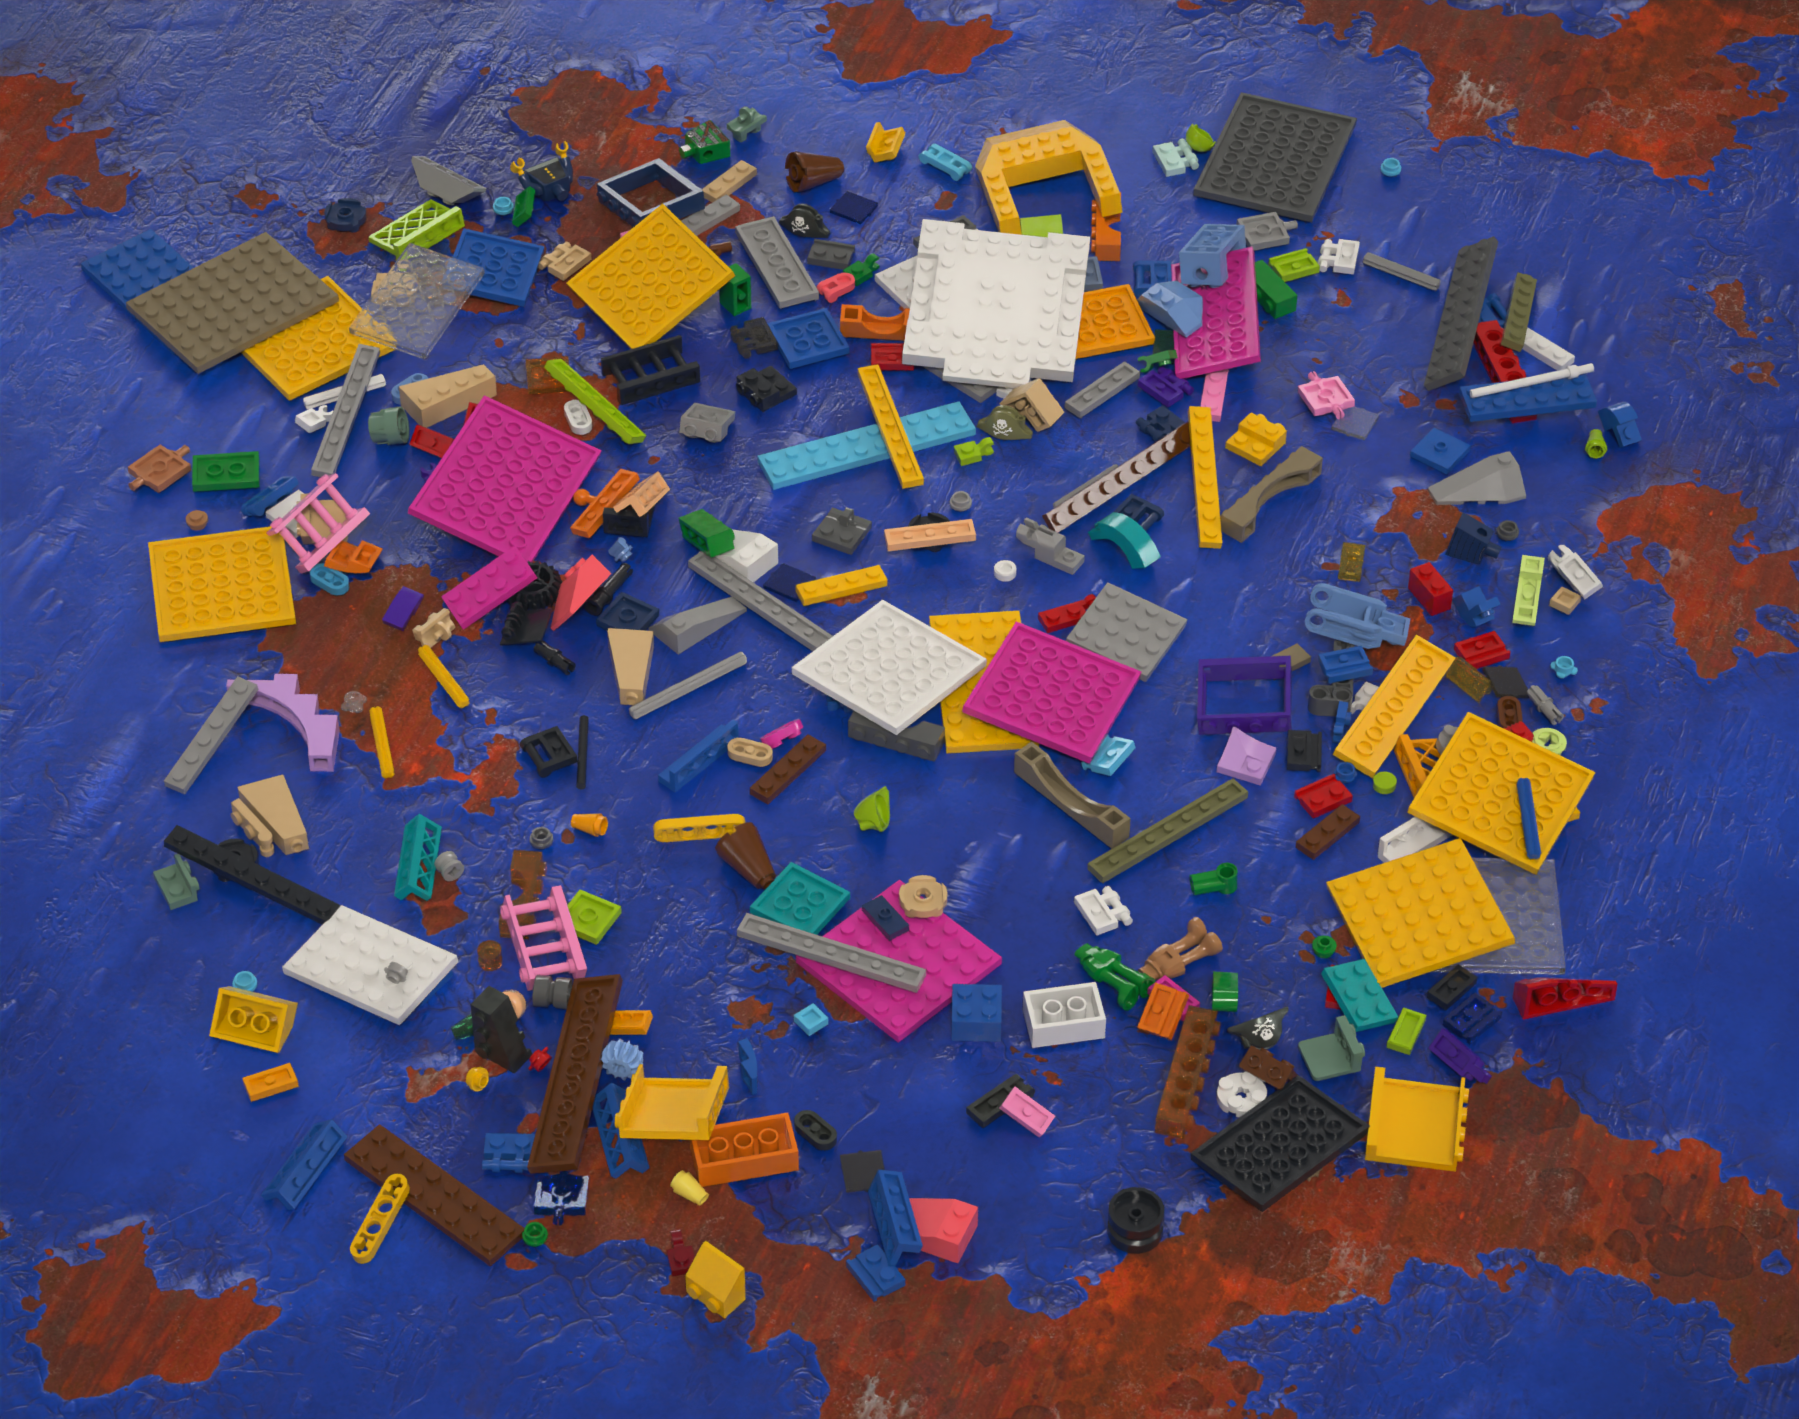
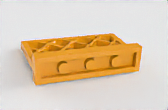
M1401 734L1398 737L1394 753L1415 798L1431 772L1422 767V762L1434 767L1437 762L1427 756L1432 754L1440 758L1441 754L1435 749L1437 738L1410 740L1408 734ZM1414 748H1421L1426 752L1423 755L1416 751Z

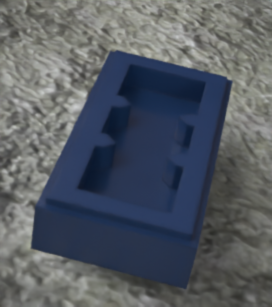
M882 895L862 905L863 913L889 941L909 931V924Z

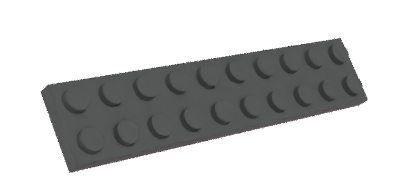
M1495 236L1482 239L1470 246H1464L1458 251L1424 386L1428 391L1465 378L1498 246V240Z

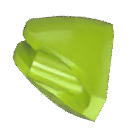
M886 786L870 794L856 806L854 816L862 831L875 829L883 832L888 827L890 805L889 791Z

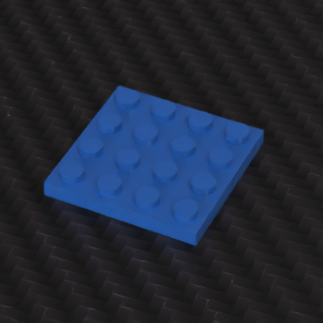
M463 228L444 278L442 289L525 307L539 268V262L544 254V246Z

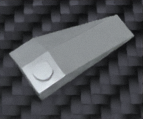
M1510 451L1489 456L1428 487L1427 490L1436 505H1461L1465 501H1477L1478 504H1485L1486 501H1498V504H1507L1526 499L1520 467Z
M728 597L667 616L650 626L649 631H653V635L679 655L747 612V608L735 598Z

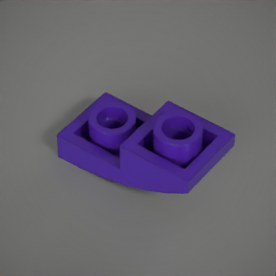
M403 586L382 619L383 623L404 631L411 616L415 615L424 594Z

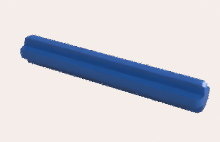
M1519 778L1517 790L1527 856L1529 859H1538L1541 855L1531 782L1529 778Z

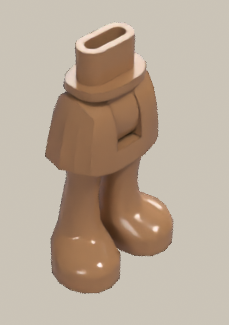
M1194 917L1187 924L1188 933L1186 936L1170 945L1162 944L1145 961V965L1138 969V972L1146 973L1155 980H1159L1164 975L1170 979L1185 974V966L1189 963L1220 953L1223 949L1222 943L1214 932L1207 934L1202 920ZM1195 945H1198V946H1196L1194 949H1192V950H1190L1189 952H1187V953H1185V954H1183V955L1180 956L1179 953H1181V952H1183V951H1185V950H1187V949H1189V948H1191V947H1193V946H1195Z

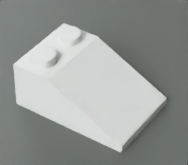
M733 530L735 549L715 556L750 581L755 582L778 564V544L760 533Z

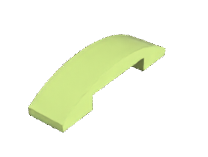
M1522 555L1512 623L1535 626L1545 558Z

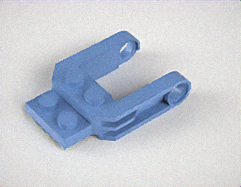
M1319 583L1313 587L1310 599L1317 608L1311 609L1306 614L1305 626L1309 631L1353 645H1362L1363 648L1367 649L1380 647L1382 639L1392 645L1405 646L1411 618L1388 612L1386 610L1387 605L1379 599L1325 583ZM1324 591L1329 597L1326 600H1319L1316 597V593ZM1315 615L1320 616L1323 619V623L1315 625L1311 622L1310 618Z

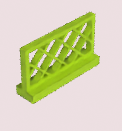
M430 199L368 237L369 242L396 255L397 262L403 264L463 228L465 224L462 210L457 206L450 209Z

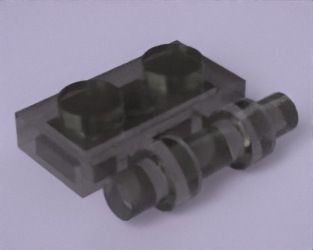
M764 317L744 321V328L738 329L737 326L730 328V336L733 342L737 343L739 354L743 355L745 359L751 357L750 350L755 349L757 354L778 350V343Z

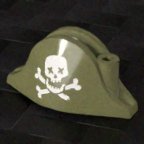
M1006 405L996 406L987 417L980 419L977 423L979 429L995 438L1003 440L1031 439L1033 431L1025 424V416L1021 415L1016 409Z

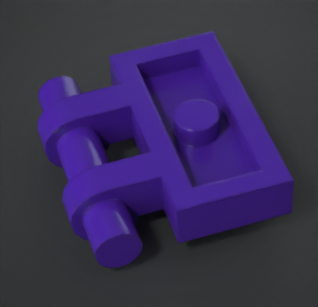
M1163 366L1158 369V373L1153 370L1138 379V387L1166 407H1170L1181 400L1184 392L1191 395L1194 391V388L1189 385L1187 380L1176 377L1174 371Z

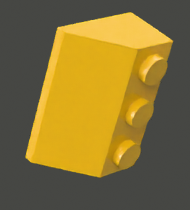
M231 986L219 988L209 1036L280 1053L293 1028L298 1003Z

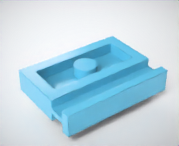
M1107 735L1091 763L1081 762L1083 769L1087 770L1089 768L1092 772L1111 776L1136 748L1134 741L1115 736L1110 738Z

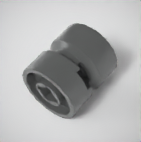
M536 975L533 988V1006L547 1008L550 1004H553L557 1009L566 1010L572 989V978L557 977L553 981L551 976Z

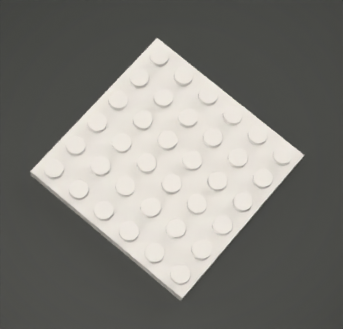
M882 600L792 667V674L897 735L986 667L987 659Z

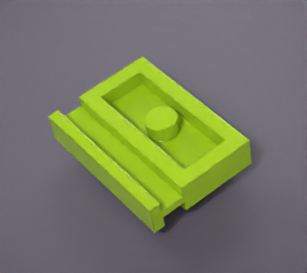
M1307 248L1269 258L1268 265L1272 266V270L1284 282L1319 273L1320 269L1313 256L1308 254Z

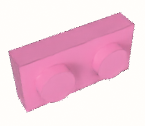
M1016 1087L1010 1091L999 1109L1039 1138L1044 1134L1055 1117L1054 1114Z

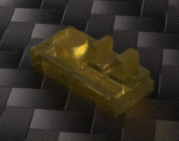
M1343 542L1338 579L1360 582L1365 545Z
M1462 657L1455 658L1446 674L1447 678L1477 702H1480L1485 694H1490L1494 685L1490 684L1491 681Z

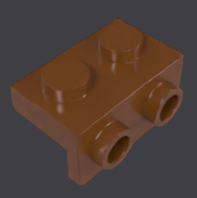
M1251 1045L1239 1064L1241 1069L1278 1090H1282L1287 1081L1289 1082L1298 1076L1294 1071V1065L1284 1059L1280 1062L1273 1058L1274 1054L1262 1047L1259 1050Z

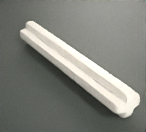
M379 374L371 377L366 392L384 387L386 385L384 376ZM343 386L304 397L305 408L309 410L337 401Z

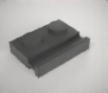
M814 239V244H812L807 257V264L844 270L850 266L853 253H855V245Z

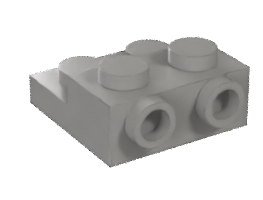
M694 403L681 416L679 433H683L690 438L701 437L709 442H721L727 435L728 426L735 420L736 411Z

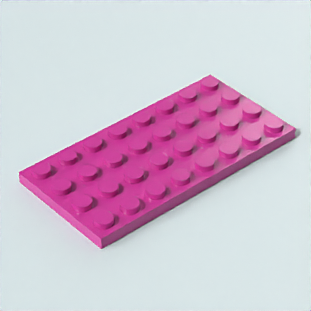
M1253 247L1230 251L1226 254L1228 279L1222 286L1216 288L1209 287V285L1190 287L1189 284H1183L1203 297L1202 326L1187 338L1174 330V350H1176L1178 357L1175 359L1176 377L1180 379L1190 378L1261 362L1255 254ZM1180 263L1172 264V281L1181 283ZM1201 268V271L1204 274H1207V271Z

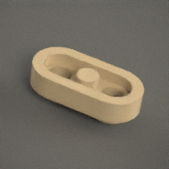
M734 738L727 745L728 756L735 761L763 767L769 765L773 760L772 748L764 743L745 738Z

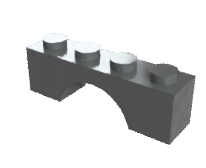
M853 711L848 720V737L935 762L945 743V727L922 721L920 724L905 728L895 735Z

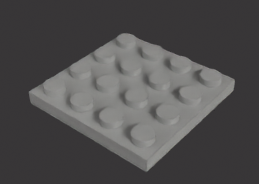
M1107 582L1068 635L1066 641L1141 671L1140 680L1146 682L1183 631L1188 619Z

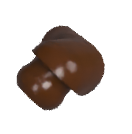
M730 241L711 244L709 249L720 257L722 253L732 251V245Z

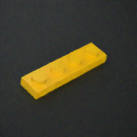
M880 565L797 584L795 591L803 606L885 587L887 586L888 579Z

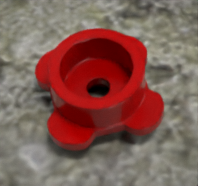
M545 1047L542 1051L538 1049L529 1058L531 1065L528 1068L530 1071L536 1069L540 1072L547 1066L552 1058L547 1053L548 1047Z

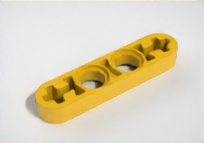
M739 814L662 819L653 826L654 838L659 842L722 838L727 832L730 835L736 832L734 827L745 823V818ZM710 825H715V826H717L715 829H707V828H706L707 826H710ZM686 827H692V828H694L693 830H690V831H684V830H682L683 828H686Z
M393 1174L386 1179L353 1239L350 1252L357 1263H368L374 1258L409 1194L410 1187L408 1181L402 1174ZM401 1183L402 1187H397L394 1191L393 1186H398ZM385 1203L392 1204L390 1211L385 1213L379 1211L381 1205ZM374 1224L381 1226L379 1232L375 1234L367 1232L368 1228ZM366 1246L367 1251H362V1252L359 1254V1253H358V1250H363L364 1247Z

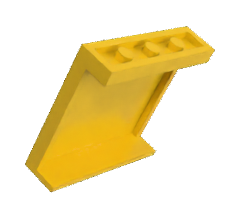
M640 1064L636 1073L632 1074L631 1085L626 1089L625 1099L621 1100L620 1111L615 1114V1127L619 1128L620 1138L709 1140L729 1090L727 1066H717L712 1079L644 1078L643 1064Z
M1375 1067L1365 1160L1456 1172L1457 1162H1462L1464 1147H1460L1459 1142H1464L1466 1127H1461V1122L1466 1123L1467 1108L1463 1107V1103H1468L1469 1088H1464L1465 1078L1461 1077L1460 1087L1384 1078L1385 1068Z

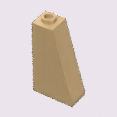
M608 628V648L620 704L635 705L645 700L654 651L653 631Z
M284 775L238 787L239 799L272 833L273 842L285 855L309 849L306 830Z

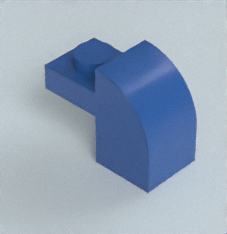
M1620 402L1598 410L1604 430L1613 429L1620 448L1642 440L1635 422L1638 416L1629 403Z
M1480 586L1452 599L1461 618L1471 627H1477L1495 619L1493 609L1501 605L1497 596L1486 600Z

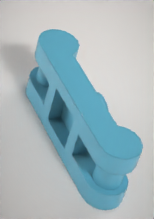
M932 144L928 147V151L925 150L919 154V159L923 164L929 163L950 174L951 178L955 181L960 180L963 174H968L972 170L970 162L937 144Z

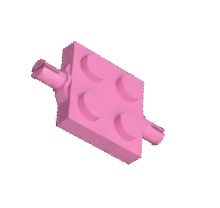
M1313 371V373L1310 372L1308 374L1311 382L1298 386L1299 395L1314 416L1332 412L1337 419H1342L1345 416L1342 410L1355 407V399L1338 376L1321 379Z

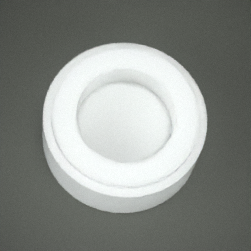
M1008 560L999 561L994 566V576L1000 581H1011L1016 577V565Z

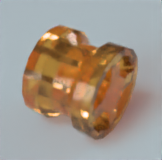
M487 940L479 944L477 948L478 964L485 971L497 970L502 965V949L498 942Z

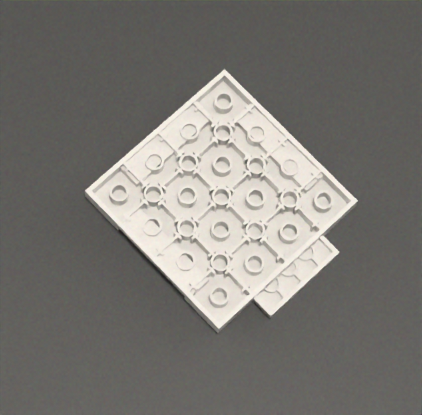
M923 219L902 364L944 368L943 381L1017 388L1029 383L1030 378L1073 382L1090 237L1048 232L1047 238L964 229V223Z

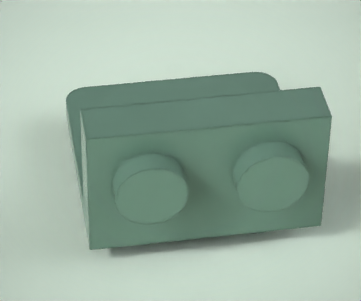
M1345 1015L1336 1017L1333 1034L1303 1040L1298 1044V1049L1315 1081L1361 1071L1365 1049L1363 1044L1358 1042L1353 1024H1349Z

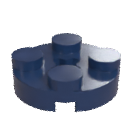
M352 198L338 199V203L334 205L331 202L324 211L325 221L330 230L354 233L359 231L360 226L366 221L365 206H361L360 201Z

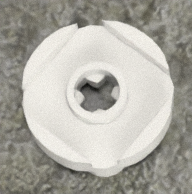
M1246 1071L1244 1073H1233L1219 1080L1217 1103L1224 1112L1236 1113V1117L1240 1118L1267 1098L1265 1084L1259 1078ZM1242 1092L1246 1094V1097L1242 1098L1241 1095L1236 1096V1094Z

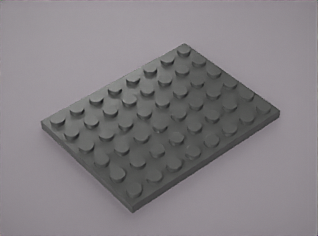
M1241 92L1197 181L1193 195L1262 212H1276L1277 215L1312 222L1354 131L1357 118Z

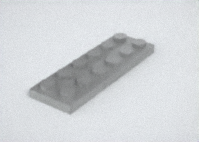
M774 216L735 226V233L779 308L819 299V291Z

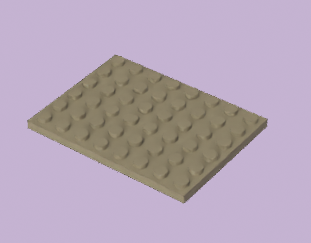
M264 232L127 301L126 308L199 374L337 303L339 297L336 292L267 232Z

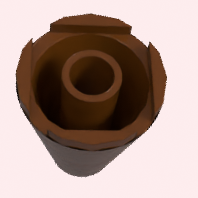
M798 151L788 154L785 162V169H789V176H786V180L793 192H803L840 178L844 172V164L838 157Z
M752 822L740 824L734 827L736 832L731 835L727 832L722 836L715 850L720 858L755 888L766 889L776 877L775 871L757 827Z

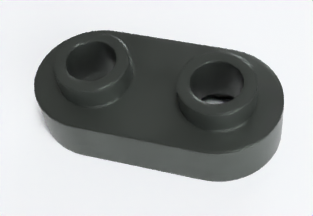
M803 1110L796 1114L794 1118L796 1132L815 1148L829 1150L836 1145V1130L817 1113L811 1110Z

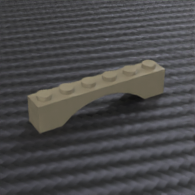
M1303 446L1296 452H1292L1282 464L1279 463L1276 466L1275 470L1269 475H1265L1261 482L1251 487L1247 494L1242 498H1238L1233 506L1223 511L1220 517L1221 532L1242 543L1255 532L1256 516L1266 501L1284 490L1309 485L1321 475L1323 458Z
M1030 742L1015 753L1014 773L1111 849L1129 838L1131 818L1114 805L1097 803L1080 793L1060 773L1049 755L1033 742Z

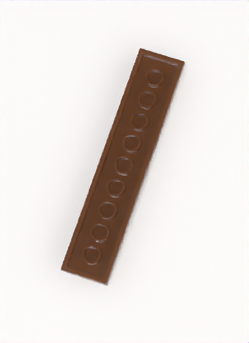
M620 974L576 978L573 981L527 1166L530 1174L578 1170L603 1066V1061L601 1060L602 1052L606 1045H608L623 982Z

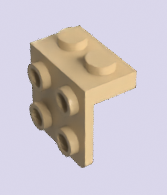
M300 494V500L308 494ZM319 500L337 523L340 522L342 524L346 520V514L334 500ZM308 504L301 513L322 537L327 538L331 534L329 531L330 527L314 508ZM297 522V536H301L303 544H315ZM348 535L343 539V541L347 542Z

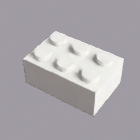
M1096 982L1023 992V1013L1032 1048L1105 1038L1106 1017Z

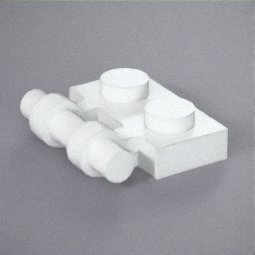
M1326 239L1320 249L1322 255L1318 259L1319 270L1326 272L1329 266H1334L1333 272L1354 275L1360 242L1339 239L1338 244H1332L1330 239Z
M1110 886L1103 888L1102 895L1094 889L1074 897L1075 905L1096 936L1118 928V920L1122 921L1125 926L1133 922L1129 909L1122 905L1120 896Z

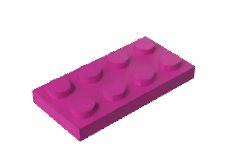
M515 545L444 594L442 599L464 630L538 577Z

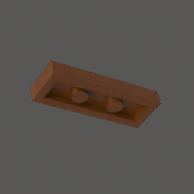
M1342 804L1298 839L1295 848L1314 860L1359 824L1360 816Z

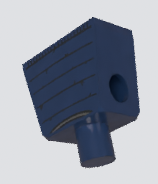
M1462 513L1445 555L1480 564L1484 554L1497 559L1502 547L1490 542L1494 532L1492 528Z

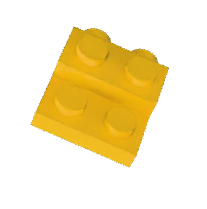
M1250 413L1239 423L1238 431L1226 441L1225 448L1262 466L1286 443L1287 430L1280 423L1273 424L1267 421V418L1262 414L1255 415Z

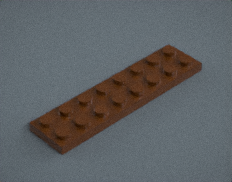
M380 1124L344 1154V1160L380 1187L393 1174L405 1176L410 1190L404 1204L490 1267L522 1239L524 1227ZM401 1183L398 1186H393V1190L395 1191L397 1187L401 1188Z

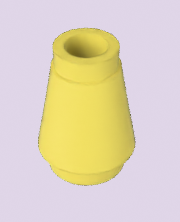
M680 1171L670 1184L674 1189V1193L699 1206L709 1196L690 1172Z

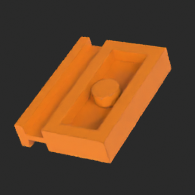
M1155 983L1137 1028L1141 1031L1172 1040L1190 995L1187 992H1181L1177 989Z

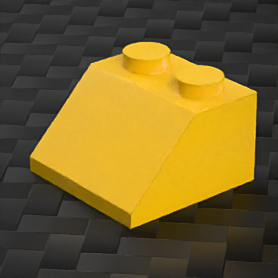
M705 1241L685 1275L686 1291L690 1297L704 1303L712 1313H718L725 1319L746 1299L745 1270L741 1265Z

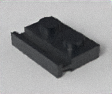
M1288 730L1287 770L1310 771V769H1317V772H1321L1322 732L1318 731V734H1312L1311 731Z

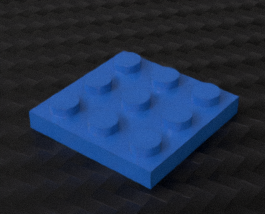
M827 308L767 323V330L789 369L850 353L849 345Z

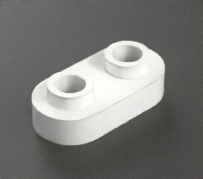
M579 400L568 401L564 405V414L572 432L579 435L589 433L592 430V418L586 405L580 403Z

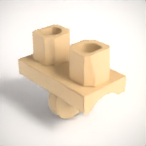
M443 608L438 613L433 612L428 616V620L424 625H417L413 629L415 639L421 642L422 647L428 645L431 648L441 639L448 640L451 637V631L456 627L450 619L449 609Z

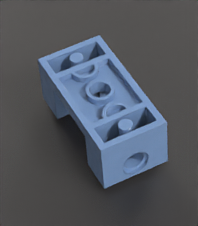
M1204 224L1179 252L1181 284H1189L1190 287L1209 285V287L1216 288L1222 286L1228 279L1226 254L1230 251L1246 248L1245 226ZM1201 268L1205 269L1207 271V274H1204L1201 271Z

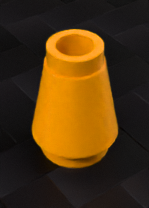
M601 813L574 814L571 819V826L598 837L606 833L608 819Z

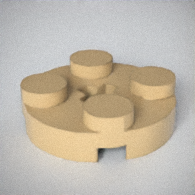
M914 876L909 879V883L900 887L899 903L904 909L905 915L910 918L939 917L942 915L943 909L947 904V889L943 883L941 885L936 882V878L932 876ZM925 894L927 898L921 899L920 896Z

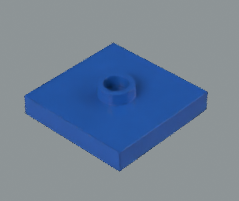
M1433 428L1411 450L1410 457L1448 474L1468 454L1471 445Z

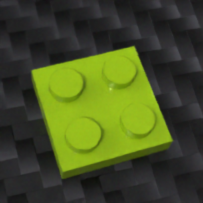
M579 890L567 905L577 937L596 945L622 913L621 906L583 890Z

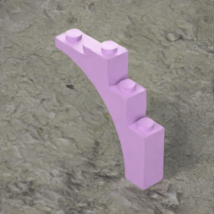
M275 674L274 680H248L257 684L259 689L249 705L262 707L280 715L301 733L308 746L310 771L334 772L340 732L338 715H319L318 694H299L298 674ZM227 680V690L232 685L234 680Z

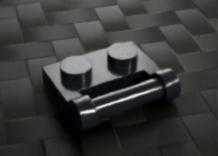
M558 726L528 736L520 742V747L524 752L528 753L536 765V771L541 778L549 776L552 771L578 762L576 753ZM540 744L549 761H543L535 746Z

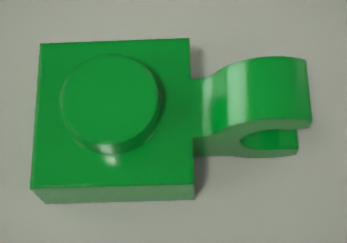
M872 253L866 258L864 263L858 260L845 268L843 273L852 274L855 278V286H859L873 277L872 271H876L880 267L875 262L879 260V257Z
M1167 350L1139 357L1138 361L1145 360L1147 366L1140 369V372L1151 371L1156 363H1158L1159 367L1171 364L1172 359L1178 358L1176 350Z

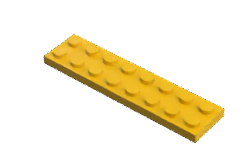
M1416 635L1338 744L1333 755L1344 762L1353 764L1356 769L1373 778L1396 746L1399 735L1406 732L1454 663L1455 657Z

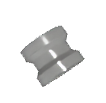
M453 851L443 852L435 860L434 865L436 869L441 872L442 877L446 881L456 880L464 872V865L457 859Z

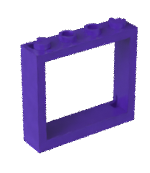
M1291 655L1199 659L1197 706L1199 735L1231 734L1233 727L1238 728L1244 733L1285 732L1292 730ZM1284 678V712L1206 715L1207 681Z

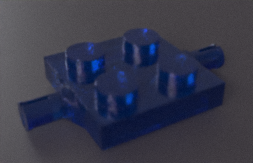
M570 1170L560 1171L559 1174L538 1175L534 1215H554L553 1223L555 1225H558V1219L559 1225L563 1224L564 1215H586L590 1185L589 1176L572 1175Z

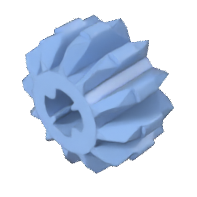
M619 1039L617 1042L611 1040L602 1052V1068L606 1069V1074H613L615 1078L621 1077L625 1081L627 1077L632 1078V1074L636 1073L638 1066L643 1064V1052L638 1050V1045H631L630 1040L628 1042H623L622 1039Z

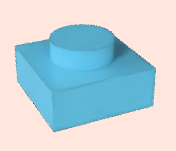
M813 1003L794 1015V1022L810 1036L828 1025V1017Z

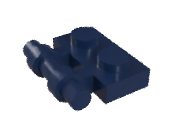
M1164 405L1147 414V420H1144L1142 417L1136 420L1140 430L1145 434L1151 435L1155 442L1185 423Z

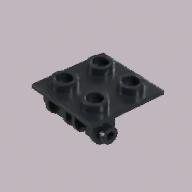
M516 601L510 605V613L507 614L505 619V626L501 631L502 639L500 645L542 642L553 609L525 611L521 602Z

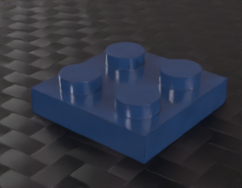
M621 592L596 619V624L605 630L615 628L645 631L659 616V608Z

